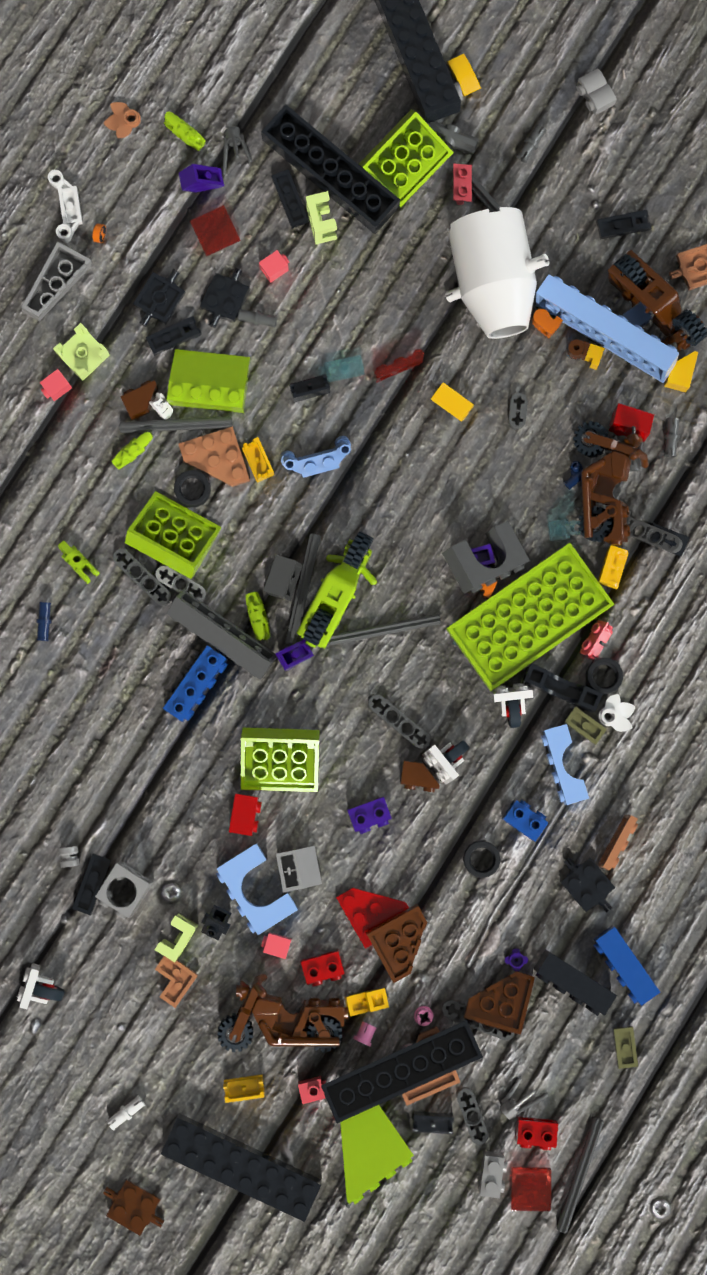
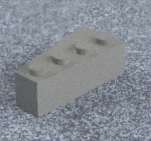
M57 241L21 307L22 312L41 321L92 266L91 259Z

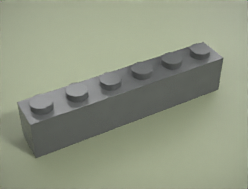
M185 590L176 596L166 613L174 621L185 626L188 631L202 638L205 643L216 648L221 654L226 655L235 664L243 667L252 676L260 680L277 658L275 653Z

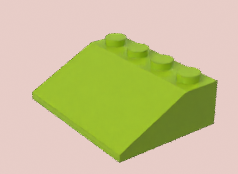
M411 109L358 165L400 199V207H402L454 152L423 118Z
M175 349L169 378L167 402L172 406L244 413L250 357Z
M155 491L127 530L125 543L192 579L222 527Z
M242 728L241 790L318 792L320 730Z

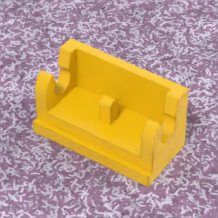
M445 383L441 384L431 398L432 401L461 422L474 407V404Z
M257 437L249 444L244 443L242 450L258 483L274 476V471Z
M616 546L608 547L598 578V582L601 585L618 589L629 554L627 550Z
M263 1074L224 1080L225 1103L265 1097Z

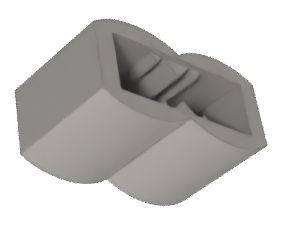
M598 68L578 79L577 91L580 96H584L587 100L586 106L590 112L592 111L597 115L615 105L616 96Z

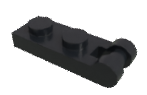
M648 210L597 219L596 223L600 240L651 230V223L647 219L649 217ZM636 219H639L641 224H637Z
M194 316L147 336L146 340L154 356L190 339L201 336V330L197 328ZM189 327L190 331L185 333L183 328Z

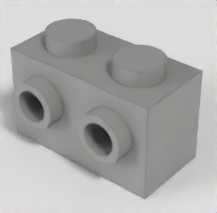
M483 1151L478 1188L480 1196L500 1199V1193H504L505 1181L502 1180L503 1173L507 1172V1160H505L503 1153Z

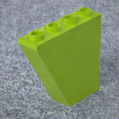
M379 1105L340 1122L346 1197L349 1204L351 1202L356 1204L364 1198L363 1193L367 1190L372 1192L380 1186L379 1181L383 1178L388 1180L396 1174L395 1169L399 1166L404 1168L413 1161L411 1157L414 1155Z

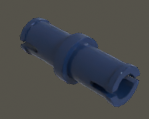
M39 602L38 619H36V623H38V641H49V626L52 624V620H50L51 603Z

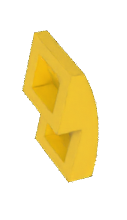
M465 54L447 61L453 79H456L460 84L463 96L481 89Z
M385 988L344 997L350 1017L389 1008Z

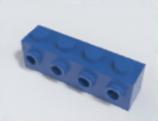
M207 645L163 709L183 723L185 720L189 721L194 714L193 708L195 705H200L206 697L204 693L207 688L211 689L217 681L215 679L217 674H222L228 665L226 663L227 658Z
M614 926L609 927L593 939L596 943L593 946L600 955L603 953L607 958L605 961L606 965L611 971H616L618 974L616 979L622 987L626 986L630 991L627 995L634 1004L637 1002L642 1006L660 993Z

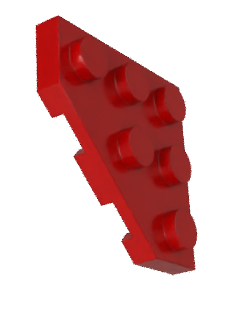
M351 888L336 897L365 949L372 945L366 934L367 931L409 908L405 901L356 888Z

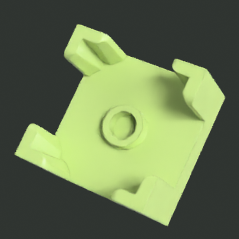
M328 191L306 196V210L315 245L337 240L335 219L322 221L321 216L330 213Z
M80 323L74 329L76 334L63 346L59 343L53 350L83 381L110 354Z
M180 913L175 915L171 921L172 926L183 932V934L179 933L174 941L176 945L163 939L155 948V951L173 962L179 959L198 927V924Z

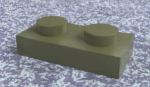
M577 707L573 708L564 721L565 724L594 745L598 743L607 730Z
M633 1026L613 1028L618 1069L638 1067Z

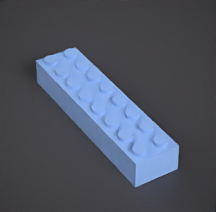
M548 274L536 292V306L538 308L547 310L555 318L556 316L560 317L566 325L658 381L665 382L675 367L679 352H677L674 346L665 345L657 336L644 332L641 326L632 325L624 316H617L612 313V310L606 305H599L591 296H584L579 293L580 291L576 287L568 286L558 276L553 277Z

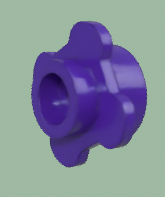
M514 948L511 955L505 957V963L511 965L514 972H519L521 967L528 962L527 956H523L518 948Z

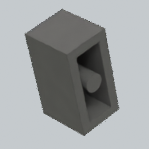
M276 555L270 565V574L264 582V592L291 601L303 565L296 560Z

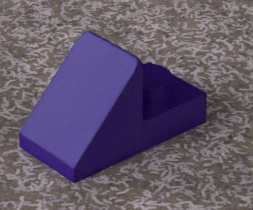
M305 640L276 653L285 671L291 670L296 665L314 656Z

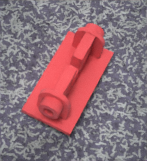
M453 164V201H456L457 205H463L464 201L472 202V165Z
M598 620L593 625L589 637L583 642L579 653L587 655L593 661L595 658H598L604 648L599 642L607 643L613 633V627L608 625V622Z

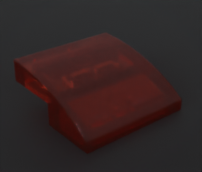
M224 205L190 220L206 256L241 241Z
M511 1167V1211H551V1168Z

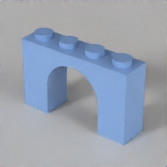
M258 843L218 867V873H216L220 882H225L229 889L226 891L232 900L236 899L239 904L237 909L241 916L246 915L249 920L247 923L252 933L256 932L257 935L298 910L289 893L264 906L254 905L244 896L242 882L245 875L267 860Z

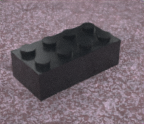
M546 949L533 968L537 972L536 976L547 984L551 981L553 983L552 986L562 994H565L567 991L570 993L568 997L580 1005L584 1002L587 1004L585 1008L597 1016L600 1013L605 1016L617 997L612 991Z

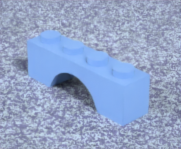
M567 724L542 731L541 740L543 746H547L549 752L546 754L549 765H553L554 769L552 777L554 783L559 785L560 791H557L560 802H564V805H569L589 799L584 780L573 778L563 767V753L572 743Z

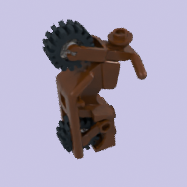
M632 250L628 251L608 269L609 282L621 292L622 297L627 302H632V307L641 302L647 307L645 313L651 311L654 314L651 318L652 322L665 336H668L661 340L662 343L670 345L676 342L677 349L681 351L683 349L687 350L690 346H696L707 337V328L704 327L705 325L703 321H700L699 316L695 313L692 314V311L687 309L681 312L678 292Z
M584 422L583 426L579 425L577 427L579 430L574 432L576 437H573L577 450L587 457L603 455L604 450L612 452L584 468L581 472L583 515L579 516L580 522H578L580 528L578 529L581 535L590 541L602 542L604 539L605 542L610 543V546H620L622 542H628V536H630V527L627 525L629 508L624 502L614 498L613 489L621 481L626 482L628 480L631 460L639 458L643 468L649 466L647 454L637 449L643 439L638 434L627 435L626 439H623L624 443L610 439L608 430L598 422ZM596 502L607 505L606 509L598 507Z
M261 974L254 978L251 987L244 981H240V985H236V997H240L242 1003L237 1015L236 1013H232V1016L228 1014L225 1019L221 1020L217 1034L218 1041L221 1042L220 1045L222 1047L225 1046L227 1051L232 1049V1052H235V1050L241 1052L242 1048H248V1044H251L253 1038L251 1020L248 1021L252 1010L270 1046H314V1049L317 1051L318 1048L321 1049V1052H324V1049L331 1051L332 1047L335 1049L341 1042V1026H344V1019H348V1007H344V1000L339 998H329L328 1000L310 998L303 1001L298 1013H289L284 1008L281 997L267 994L262 986V982L267 980V975ZM309 1016L310 1023L307 1024V1030H303Z

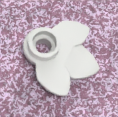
M619 694L612 695L607 698L605 708L600 710L598 719L602 725L612 726L616 731H628L632 729V725L627 718L632 715L635 706L630 703H621ZM606 713H609L611 715L610 720L605 719L604 716Z

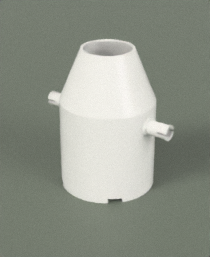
M500 207V211L489 213V209L468 214L451 223V229H447L459 287L446 291L445 295L450 294L446 299L451 303L461 298L485 335L491 339L514 336L528 329L537 285L535 270L549 266V261L545 262L549 260L546 254L532 259L522 211L512 207Z

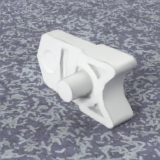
M157 392L155 400L150 401L149 404L162 419L167 420L171 417L173 409L164 395Z

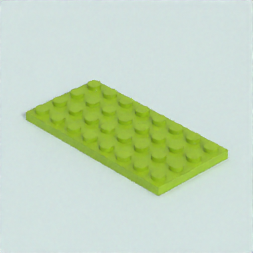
M568 543L447 627L446 630L491 692L615 604L572 544Z

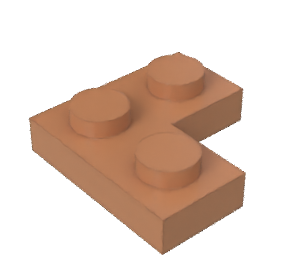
M164 956L155 970L168 978L170 982L160 995V998L176 1008L198 974L180 961L173 962Z

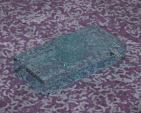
M361 355L324 363L328 382L365 375Z

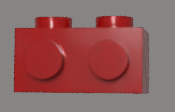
M618 403L613 411L608 431L618 436L627 437V435L632 434V426H635L636 434L643 439L642 442H645L650 435L654 414Z
M235 794L229 827L230 833L253 836V832L257 833L259 821H255L256 813H260L262 802H259V797Z
M339 950L301 960L306 984H311L312 987L323 984L322 980L329 978L330 981L339 980L342 978L341 975L345 974Z
M517 1116L515 1141L517 1144H520L521 1148L539 1146V1149L551 1150V1147H557L558 1122L556 1120Z

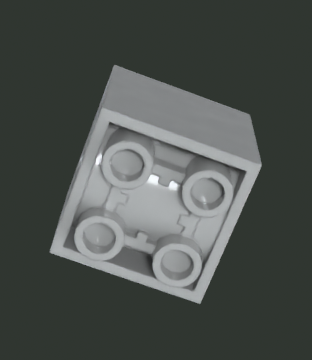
M118 862L95 897L99 899L98 903L100 905L115 909L114 913L123 919L125 917L129 918L134 915L154 882L123 862ZM128 878L134 883L136 897L131 904L126 902L122 905L115 901L113 890L111 889L116 879L118 881Z

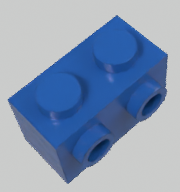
M522 799L520 802L515 800L502 820L533 842H536L548 825V822L545 820L546 816L539 811H536V813L529 809L530 805Z

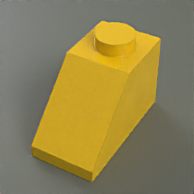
M697 351L676 362L675 367L665 380L664 387L687 392L690 388L698 356Z

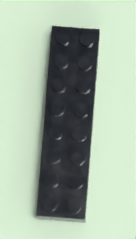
M374 0L423 120L428 124L460 112L461 99L420 1Z
M285 104L261 131L262 140L322 191H328L329 197L372 233L376 234L400 207V199L288 105Z
M467 1020L325 1083L321 1087L338 1124L483 1058L470 1026Z
M180 1113L161 1152V1155L303 1222H305L322 1183L321 1179Z

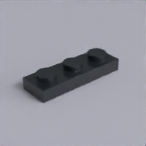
M289 169L271 175L291 229L309 223Z
M95 853L92 854L72 909L90 916L92 915L98 899L95 896L104 883L112 861L111 859Z

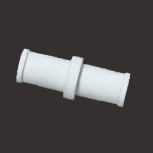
M139 1095L126 1106L122 1105L117 1113L106 1120L112 1130H115L127 1119L130 1120L133 1114L145 1106L144 1101H141L142 1099Z

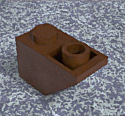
M150 380L140 385L141 387L135 390L129 389L123 393L124 395L120 396L132 421L150 413L152 406L149 402L154 401L158 391L155 380L152 382Z
M403 761L400 784L404 785V789L415 790L416 786L423 787V791L435 792V789H439L440 785L423 763Z

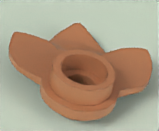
M111 103L110 106L114 114L104 121V125L108 129L116 131L117 138H125L131 134L133 128L140 124V114L136 110L129 109L125 103ZM133 117L135 118V120L133 122H129V118Z

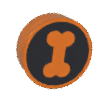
M97 223L93 229L92 238L94 242L103 243L106 235V226Z

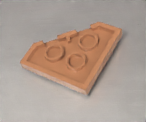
M233 427L178 444L184 463L201 470L207 475L217 478L231 487L250 481Z
M436 1026L420 1033L416 1043L439 1033L438 1027ZM455 1070L402 1094L407 1106L460 1083V1079Z

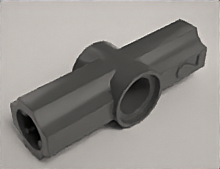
M435 121L428 123L451 150L455 148L470 155L474 154L479 141L478 138L461 132L457 126L452 124H446L445 126Z

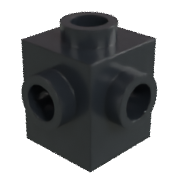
M214 905L210 914L206 913L201 923L204 926L201 932L219 941L221 935H226L231 925L228 921L232 913Z

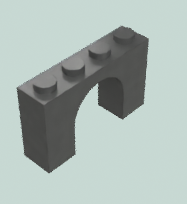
M509 521L499 524L485 533L496 555L495 568H487L480 564L466 540L451 546L442 553L464 594L469 591L475 593L483 589L482 585L484 584L488 587L496 583V579L499 577L503 580L511 575V571L517 573L525 568L524 564L530 561Z

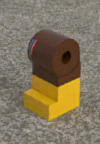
M576 339L570 342L567 354L571 359H582L590 362L589 368L597 370L605 348Z

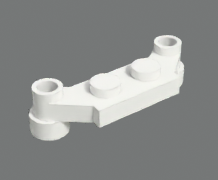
M52 170L48 174V180L58 190L63 224L56 228V234L60 240L68 243L71 241L78 226L83 224L78 188L69 184L59 170Z

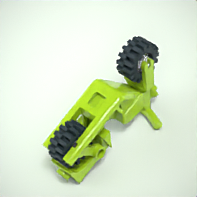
M359 531L354 541L349 539L344 550V556L331 554L326 556L328 562L341 563V565H337L324 579H321L322 584L296 632L301 638L306 640L305 643L309 646L326 648L342 616L345 614L350 600L356 598L354 593L360 574L371 585L377 583L376 578L366 568L372 554V550L369 548L374 539L373 537Z

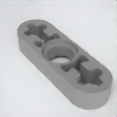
M161 566L156 570V578L160 583L179 594L183 590L188 591L190 584H193L191 587L193 590H201L202 597H197V599L201 602L205 600L206 591L199 584L168 566ZM166 570H168V575L172 578L174 577V574L177 575L173 579L172 585L169 584L171 580H169L168 578H164L163 580L161 579V571L165 572ZM179 579L186 581V587L182 590L176 588V582Z

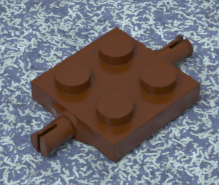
M128 1179L118 1192L108 1187L103 1192L105 1196L112 1199L111 1208L106 1216L141 1236L144 1228L150 1222L161 1228L165 1221L155 1215L156 1207L161 1199Z

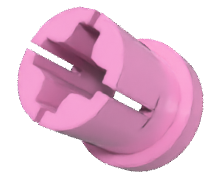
M420 1006L415 1010L414 1019L417 1024L427 1026L433 1021L434 1015L429 1007ZM426 1012L429 1019H424L423 1021H421V1017L419 1015H424Z
M362 1022L357 1035H354L353 1039L371 1047L372 1043L370 1042L376 1027Z

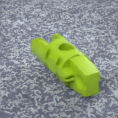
M166 112L164 116L165 126L184 143L197 151L201 150L206 140L197 130L174 113Z
M147 431L137 439L134 437L127 445L120 449L119 453L111 461L113 465L120 470L127 464L132 463L138 455L145 451V447L151 442L153 435Z
M64 540L58 545V548L63 553L61 557L87 584L91 580L83 572L86 568L96 577L100 574L74 545L70 547Z
M251 592L246 594L247 611L256 639H270L268 619L259 593Z

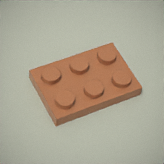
M624 815L598 863L599 867L609 871L611 868L614 869L619 862L618 855L620 851H624L629 843L627 841L629 834H633L638 826L636 823L638 819L636 817Z

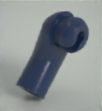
M578 461L571 463V477L564 482V485L569 490L581 481L583 466Z

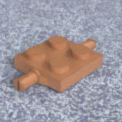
M707 244L678 253L676 258L679 263V269L669 272L670 279L673 280L682 276L688 291L707 285Z

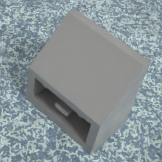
M315 846L276 853L283 892L322 884Z

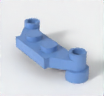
M339 436L335 440L336 447L333 449L296 458L292 451L287 450L280 455V460L287 470L298 472L304 478L339 468L340 462L351 451V443L346 436Z

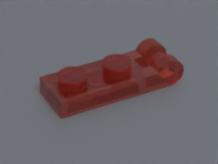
M416 349L413 355L407 358L399 357L393 361V364L388 366L383 364L377 367L376 371H374L376 382L378 383L420 365L423 362L424 352L421 349Z

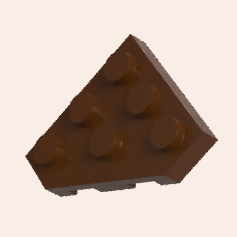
M418 904L366 932L393 983L411 974L415 955L418 953L421 937L427 925V921Z
M517 971L469 998L463 1018L521 1035L535 977Z

